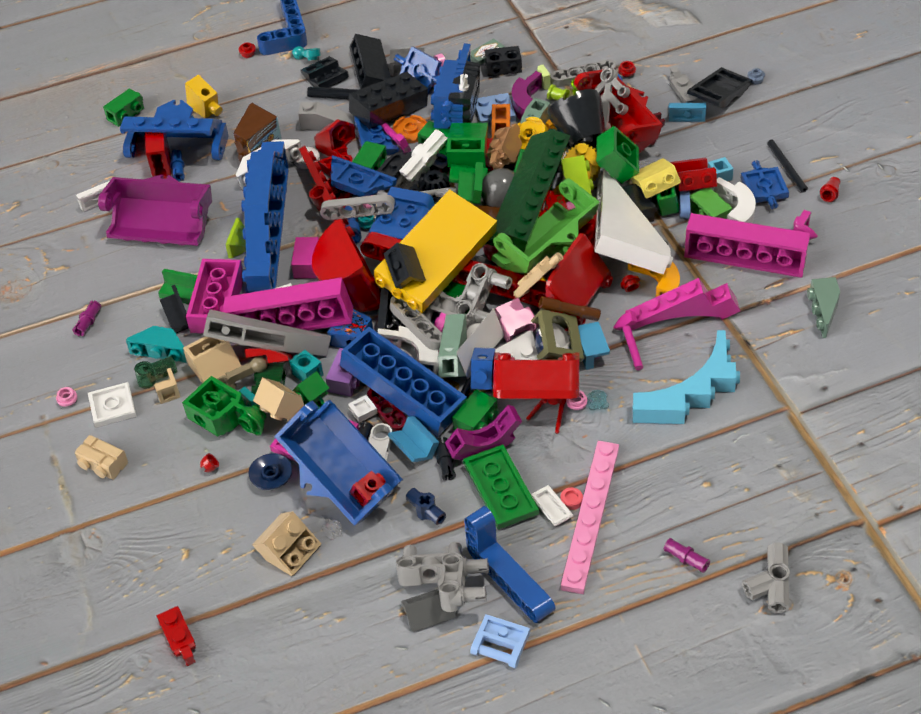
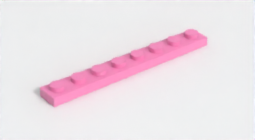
M604 441L597 442L561 582V590L584 594L619 452V444Z

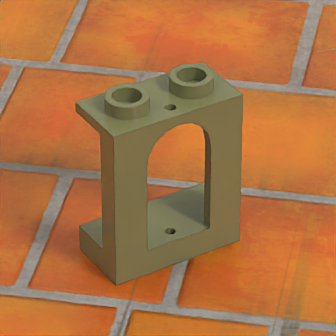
M541 309L531 319V323L540 324L544 348L537 355V360H558L564 353L575 354V352H579V363L584 359L576 316ZM552 323L560 325L563 329L568 328L572 349L556 347Z

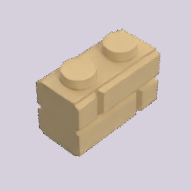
M89 435L84 440L83 445L81 444L75 450L77 464L84 470H88V468L93 470L101 478L106 476L114 480L120 473V470H123L128 464L124 450Z

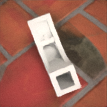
M720 177L717 178V187H714V192H717L725 202L734 207L728 214L727 219L753 223L756 202L751 190L740 181L733 185Z
M399 326L398 331L378 328L377 333L437 375L439 368L438 350L427 348L407 327Z

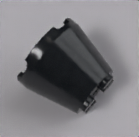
M585 89L576 91V95L570 96L565 100L560 98L548 108L549 119L557 131L571 135L568 142L570 148H575V145L579 143H585L589 147L592 146V149H596L597 137L605 132L602 98L597 90Z

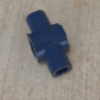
M412 488L407 492L406 500L416 507L418 518L422 521L431 520L436 525L444 522L446 513L436 506L433 494L430 492L422 493L416 488Z

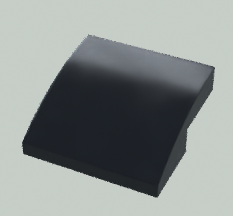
M330 56L300 70L313 87L327 88L349 77L348 71L339 67L338 60Z

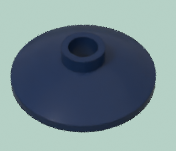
M270 453L262 455L250 465L248 471L249 479L257 488L263 490L277 489L286 484L292 475L291 463L285 456Z

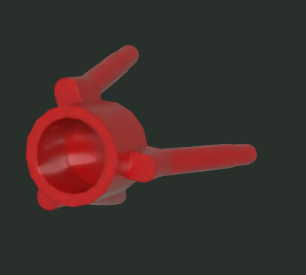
M541 399L526 417V420L529 421L544 403L548 402L551 405L560 404L555 433L558 434L566 399Z

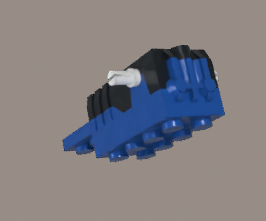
M464 43L462 50H459L457 60H444L443 66H440L439 75H437L436 84L434 85V94L431 95V105H434V110L431 111V121H434V128L450 129L451 123H472L480 93V64L471 62V44Z

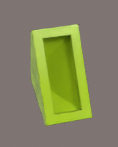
M240 218L235 219L225 244L228 258H234L246 252V240L243 239V228L245 226Z

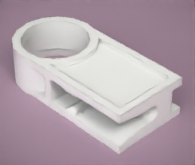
M379 423L372 427L368 442L387 461L392 440L388 436L376 438L375 435L378 432H392V429L388 424Z

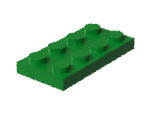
M504 445L463 459L464 466L479 495L495 518L498 530L539 515V508Z

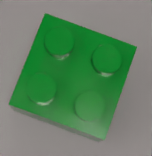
M613 126L597 137L596 162L600 168H604L611 177L621 184L639 173V147L618 128Z

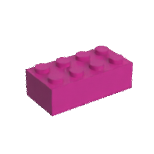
M202 259L186 314L190 333H204L209 310L222 312L225 297L240 295L243 284L241 260Z

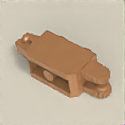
M514 123L509 127L500 128L494 133V138L489 144L490 147L486 153L493 170L515 163L522 146L521 139L518 137L520 134L518 124Z

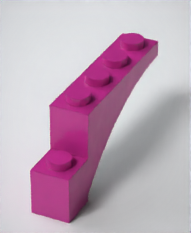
M697 278L625 311L627 313L631 310L635 313L637 322L631 327V330H635L658 321L686 316H712L725 319L740 312V308L735 294L727 283L708 291L701 280Z

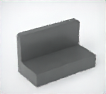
M439 589L401 601L402 608L407 615L413 632L456 618L455 611L446 612L441 608Z

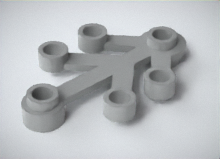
M605 68L601 72L600 78L602 81L595 88L598 94L604 90L601 98L605 131L611 128L610 123H608L610 104L616 108V112L620 115H625L628 112V106L621 103L612 93L613 85L618 90V95L622 98H626L630 94V89L617 80L618 72L614 68Z

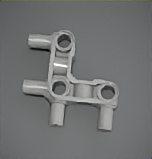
M483 263L475 264L466 279L467 284L462 295L454 298L441 292L422 314L431 322L433 315H440L441 312L447 315L465 314L470 309L466 314L467 327L472 323H481L489 314L482 310L492 286L496 285L509 289L512 285V278L498 274L495 269L489 268ZM418 327L419 329L427 330L424 327Z
M459 542L450 543L448 553L417 555V548L414 545H406L403 556L396 560L399 584L402 586H418L438 583L441 608L446 612L457 611L467 602L487 601L486 586L465 587V581L468 574L489 573L488 558L467 560V558L462 557V545Z

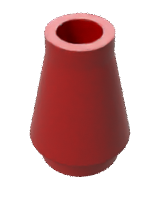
M831 177L821 187L820 196L824 201L832 202L838 198L839 185L841 183L839 178Z

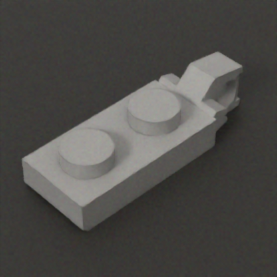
M677 67L670 68V86L681 102H702L701 99L687 94V90L694 86L685 74L681 75Z

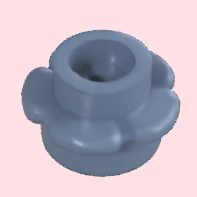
M754 68L748 72L747 76L752 79V84H761L765 73L759 68Z

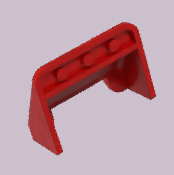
M580 233L563 256V260L558 263L550 274L546 283V297L574 305L587 306L600 286L603 288L611 286L613 276H611L610 270L600 255L594 252L595 248L586 234ZM576 316L578 326L584 325L586 319Z

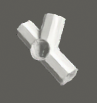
M435 130L423 144L415 147L411 155L412 157L399 172L408 181H419L421 174L430 170V166L436 160V155L446 145L448 138L441 131Z

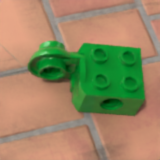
M210 376L182 402L187 418L217 437L232 431L239 424L245 431L255 435H261L264 430V420L267 418L265 412L260 410V407L255 404L251 407L245 406L242 394L213 376Z

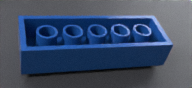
M370 327L366 328L341 351L340 366L409 417L415 416L428 431L437 437L453 422L452 417L467 399V396Z

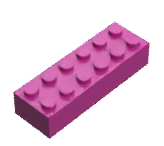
M691 213L686 228L684 257L802 278L810 233Z
M341 277L225 297L222 312L309 331L352 324L353 305Z

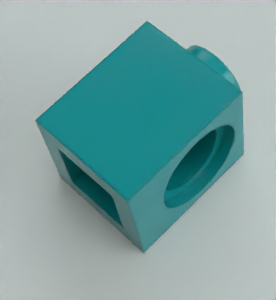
M306 350L295 355L289 361L292 375L301 382L316 371L321 377L324 376L321 361Z

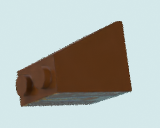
M254 103L249 104L234 131L235 145L240 162L244 156L260 148L262 142L282 140L278 117Z

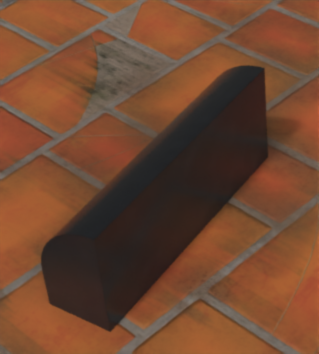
M355 33L349 48L360 89L391 78L381 40Z

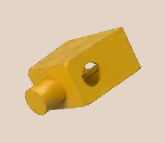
M200 75L185 83L187 104L193 108V111L204 118H208L212 114L219 116L222 113L223 108L218 104L217 92Z

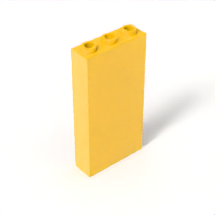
M449 189L400 242L415 248L426 280L423 283L412 280L402 289L395 288L386 259H384L374 270L376 284L381 288L385 287L395 298L404 300L411 309H417L423 313L496 233L497 220Z

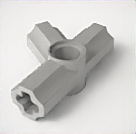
M776 542L768 545L767 571L742 581L744 593L748 599L754 600L768 594V609L773 611V613L789 611L790 570L788 568V546Z

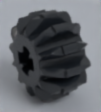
M435 168L433 171L427 170L426 173H422L418 181L420 191L450 188L447 173H443L442 170L436 171Z

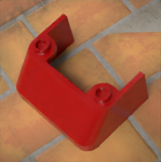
M495 352L493 397L501 399L578 398L579 352H575V354L564 353L558 360H515L514 357H511L510 353Z

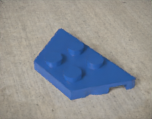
M334 155L332 156V187L358 197L374 195L380 190L389 189L397 184V178Z

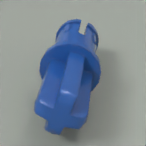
M174 149L171 154L172 161L170 167L173 170V178L181 181V178L182 180L185 178V163L182 160L181 151Z

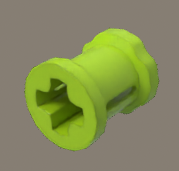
M554 84L550 85L547 91L548 100H559L560 98L565 100L570 95L569 89H560Z

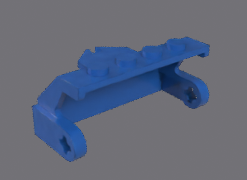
M172 100L157 107L154 117L123 118L120 131L121 134L127 132L123 144V154L125 158H134L136 152L135 143L138 136L145 137V132L166 133L167 137L214 138L211 150L212 159L222 160L229 137L226 123H222V120L194 118L191 106L183 100H180L179 105H175L176 101Z
M331 400L326 401L320 408L314 401H310L274 436L299 464L301 488H305L306 483L312 485V490L307 491L306 494L329 497L354 526L365 520L403 481L399 474ZM370 471H373L375 474L380 473L386 483L362 507L349 491L353 484L361 480Z

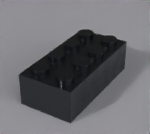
M404 72L350 93L349 112L354 117L356 116L367 128L372 129L427 107L428 88L411 74Z

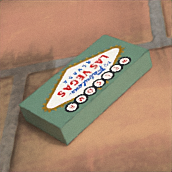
M493 38L471 51V61L482 65L485 63L484 50L503 48L505 46Z

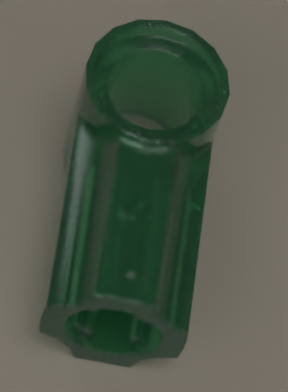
M172 356L153 363L148 361L137 363L134 370L138 386L144 389L152 387L156 380L169 376L168 368H171L173 374L177 373V367Z

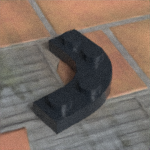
M399 151L391 155L377 171L397 178L401 174L399 170L412 157V152L403 153V151ZM438 153L430 169L434 170L435 168L436 171L442 170L444 173L448 169L447 156Z

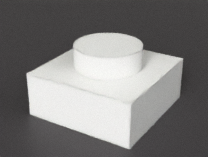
M367 395L348 404L349 410L359 423L377 414V408Z

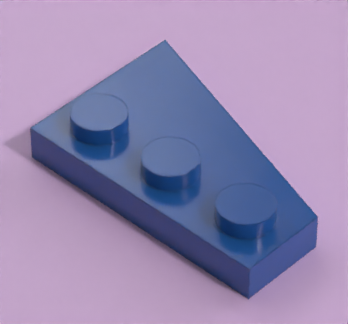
M355 116L354 122L360 147L366 141L385 145L387 155L399 152V148L397 145L392 144L389 135H385L382 131L381 125L369 129Z

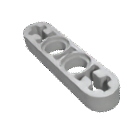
M607 59L553 71L550 75L551 85L554 84L556 87L572 85L576 77L572 76V74H580L591 70H604L605 68L616 69V62Z
M382 194L327 200L322 203L320 214L327 220L389 214L394 210L395 199L391 195ZM369 204L372 206V208L367 209L364 208L362 205ZM350 206L353 208V210L348 211L345 210L343 207Z
M393 296L390 299L389 310L427 348L439 350L442 332L417 309H411L404 300ZM418 327H424V328H426L427 330H422V329H419Z

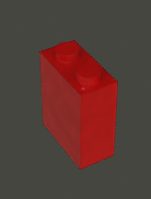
M145 132L146 156L152 177L163 175V178L166 179L168 175L171 176L170 147L166 133Z

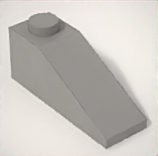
M300 102L298 116L301 130H322L337 119L350 122L355 127V117L352 114L320 102Z

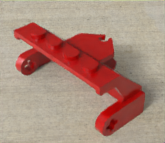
M603 70L578 74L574 79V86L579 91L595 89L602 81L600 75ZM617 77V80L622 85L626 86V84L619 77ZM612 85V93L621 103L628 106V112L625 115H620L616 112V108L610 104L608 123H610L611 127L615 126L636 144L639 147L640 153L652 142L658 140L663 124L646 107L648 96L641 97L644 96L645 92L626 86L630 89V94L628 97L622 98L618 95V90Z

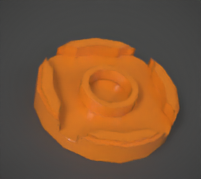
M410 115L407 118L403 116L395 121L393 130L397 134L401 133L408 143L418 142V133L426 125L427 121L417 115Z

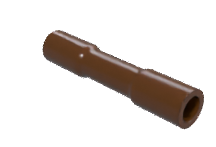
M541 296L539 300V308L572 314L594 321L600 319V309L561 302L560 300Z

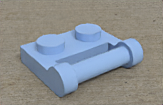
M485 614L472 643L470 654L476 656L479 654L508 663L509 667L517 668L520 656L530 635V628ZM484 641L512 649L513 651L512 654L482 644Z

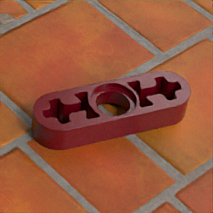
M370 388L367 391V396L377 408L378 417L384 424H388L391 427L392 432L401 431L407 420L406 416L400 409ZM387 407L393 409L390 413L382 412Z

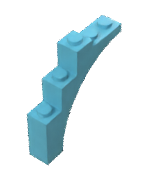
M717 330L716 344L712 355L705 365L693 376L666 389L633 393V423L684 424L685 415L689 416V408H710V401L715 399V392H735L736 384H740V371H736V362H731V355H727V351H730V339H726V330Z

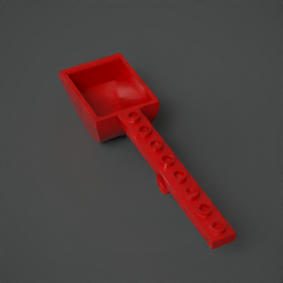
M303 146L299 151L316 183V186L310 190L309 197L317 210L320 211L324 201L337 198L321 166L316 161L317 158L313 151L309 152L306 146ZM347 218L335 219L321 235L312 255L313 272L319 281L342 277L354 310L358 312L377 310L380 305L381 291L352 238L355 234Z

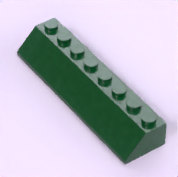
M551 129L530 137L496 216L497 231L486 244L494 246L493 239L499 233H505L510 237L513 245L523 253L525 252L571 135Z

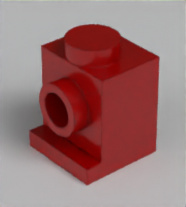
M370 471L361 480L353 484L349 493L364 507L371 500L372 495L386 481L380 473L375 474L373 471Z

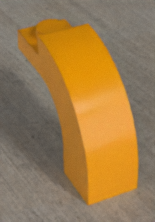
M673 262L670 268H666L664 274L628 263V270L651 276L658 282L656 297L680 285L679 271Z

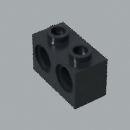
M519 46L484 50L487 76L522 73V58Z

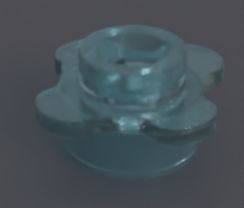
M594 390L587 395V400H589L588 408L590 410L607 409L609 407L606 399L608 397L607 393L602 390Z

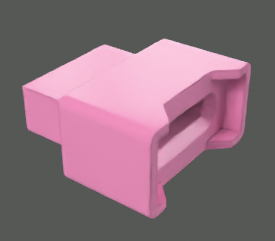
M518 298L495 309L504 333L503 337L507 343L514 336L529 330L534 332L538 328L539 324L531 323L534 314L530 307L524 308Z

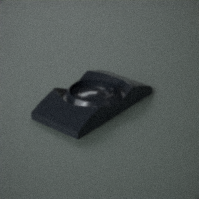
M721 67L689 88L687 94L724 108L728 106L733 98L736 96L741 97L751 85L752 79Z

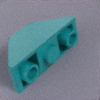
M152 326L126 339L130 354L187 363L183 350L184 345L172 328Z

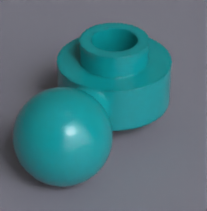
M297 46L293 49L292 55L298 60L307 57L308 60H317L318 56H321L320 48L304 49L301 46Z

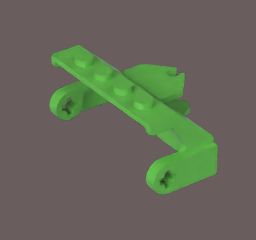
M571 179L563 180L559 184V190L576 208L567 210L560 203L556 202L538 218L524 253L513 245L508 235L499 233L493 239L494 246L498 252L492 255L491 260L502 269L516 273H529L546 256L551 258L556 253L564 256L577 238L578 231L593 219L600 202Z

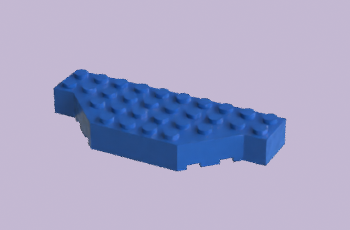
M284 141L262 142L261 150L251 152L250 160H247L248 173H245V183L247 186L243 187L245 200L241 202L242 212H244L245 217L243 239L246 240V256L244 257L246 270L242 272L243 282H246V293L274 289L277 285L289 173Z

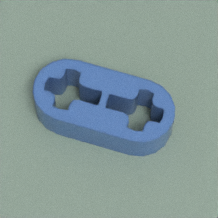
M689 190L679 191L680 219L690 218Z

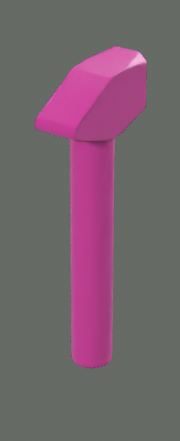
M387 123L381 125L382 130L400 146L404 153L411 151L408 142L401 133L397 134Z
M630 310L618 319L613 328L619 331L623 330L635 369L641 370L643 369V364L631 327L637 322L635 313Z

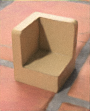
M171 368L167 369L168 380L154 384L161 404L181 398Z

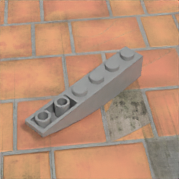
M211 309L207 315L203 334L206 337L253 347L292 353H301L303 350H306L312 355L327 356L331 339L330 335Z

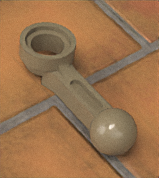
M256 356L251 362L226 372V375L220 376L217 379L235 389L236 381L253 373L265 371L267 360L262 356Z

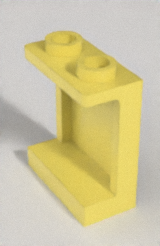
M664 158L639 169V173L631 178L632 183L642 189L645 198H650L681 182L675 166Z

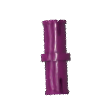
M95 300L90 301L86 310L81 312L77 324L72 329L74 334L77 336L85 335L88 327L95 322V316L101 310L99 302Z
M669 538L663 549L665 552L680 559V562L684 565L689 564L702 573L706 572L710 565L709 559L694 552L692 547H685L672 538Z

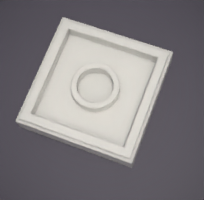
M129 382L88 393L95 428L137 417Z

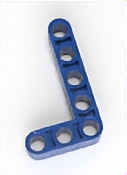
M280 0L287 28L260 33L257 36L260 54L271 55L291 51L297 46L303 48L307 46L306 30L297 0Z
M482 506L466 517L464 524L467 550L474 560L488 558L489 573L487 574L534 623H538L555 611L556 607L551 597L497 542L496 522L492 512L486 506Z

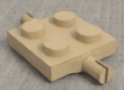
M556 253L551 258L546 256L517 283L519 287L514 291L515 298L520 300L546 273L554 269L563 260L562 254Z

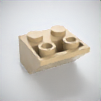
M205 336L183 348L187 364L202 383L210 376L217 379L220 376L226 375V372L241 367L229 341Z
M263 377L253 399L255 403L260 405V410L271 413L270 416L280 421L285 418L289 422L304 406L300 395L280 382Z
M291 511L281 513L252 545L267 562L293 576L318 549L321 542L299 517Z

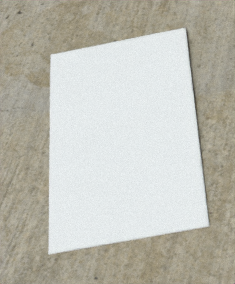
M494 308L457 351L467 379L471 376V358L474 348H494L504 336Z

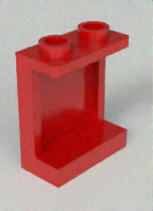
M706 157L670 162L675 166L681 181L675 185L678 191L717 187L716 168H708Z

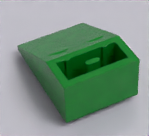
M451 123L446 151L448 167H451V164L475 166L476 162H482L483 167H486L488 123Z

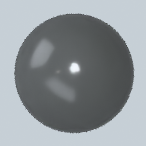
M499 168L490 171L482 180L481 196L487 206L501 207L515 173L513 171Z

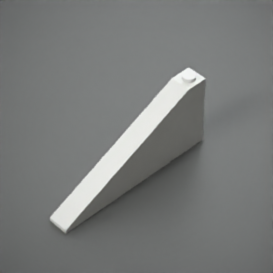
M603 168L597 183V200L600 203L596 213L594 252L664 274L666 268H670L673 260L670 247L615 178L611 177Z

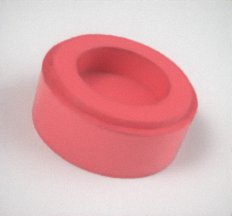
M571 487L563 490L560 498L569 510H576L581 507L583 494L579 489Z

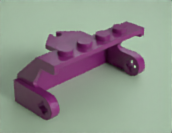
M163 175L147 179L112 177L98 198L100 211H110L112 209V222L106 231L107 238L123 239L125 241L159 242L161 244L172 243L181 246L199 245L204 237L208 208L212 203L211 185L183 183L170 175L166 179L163 178Z

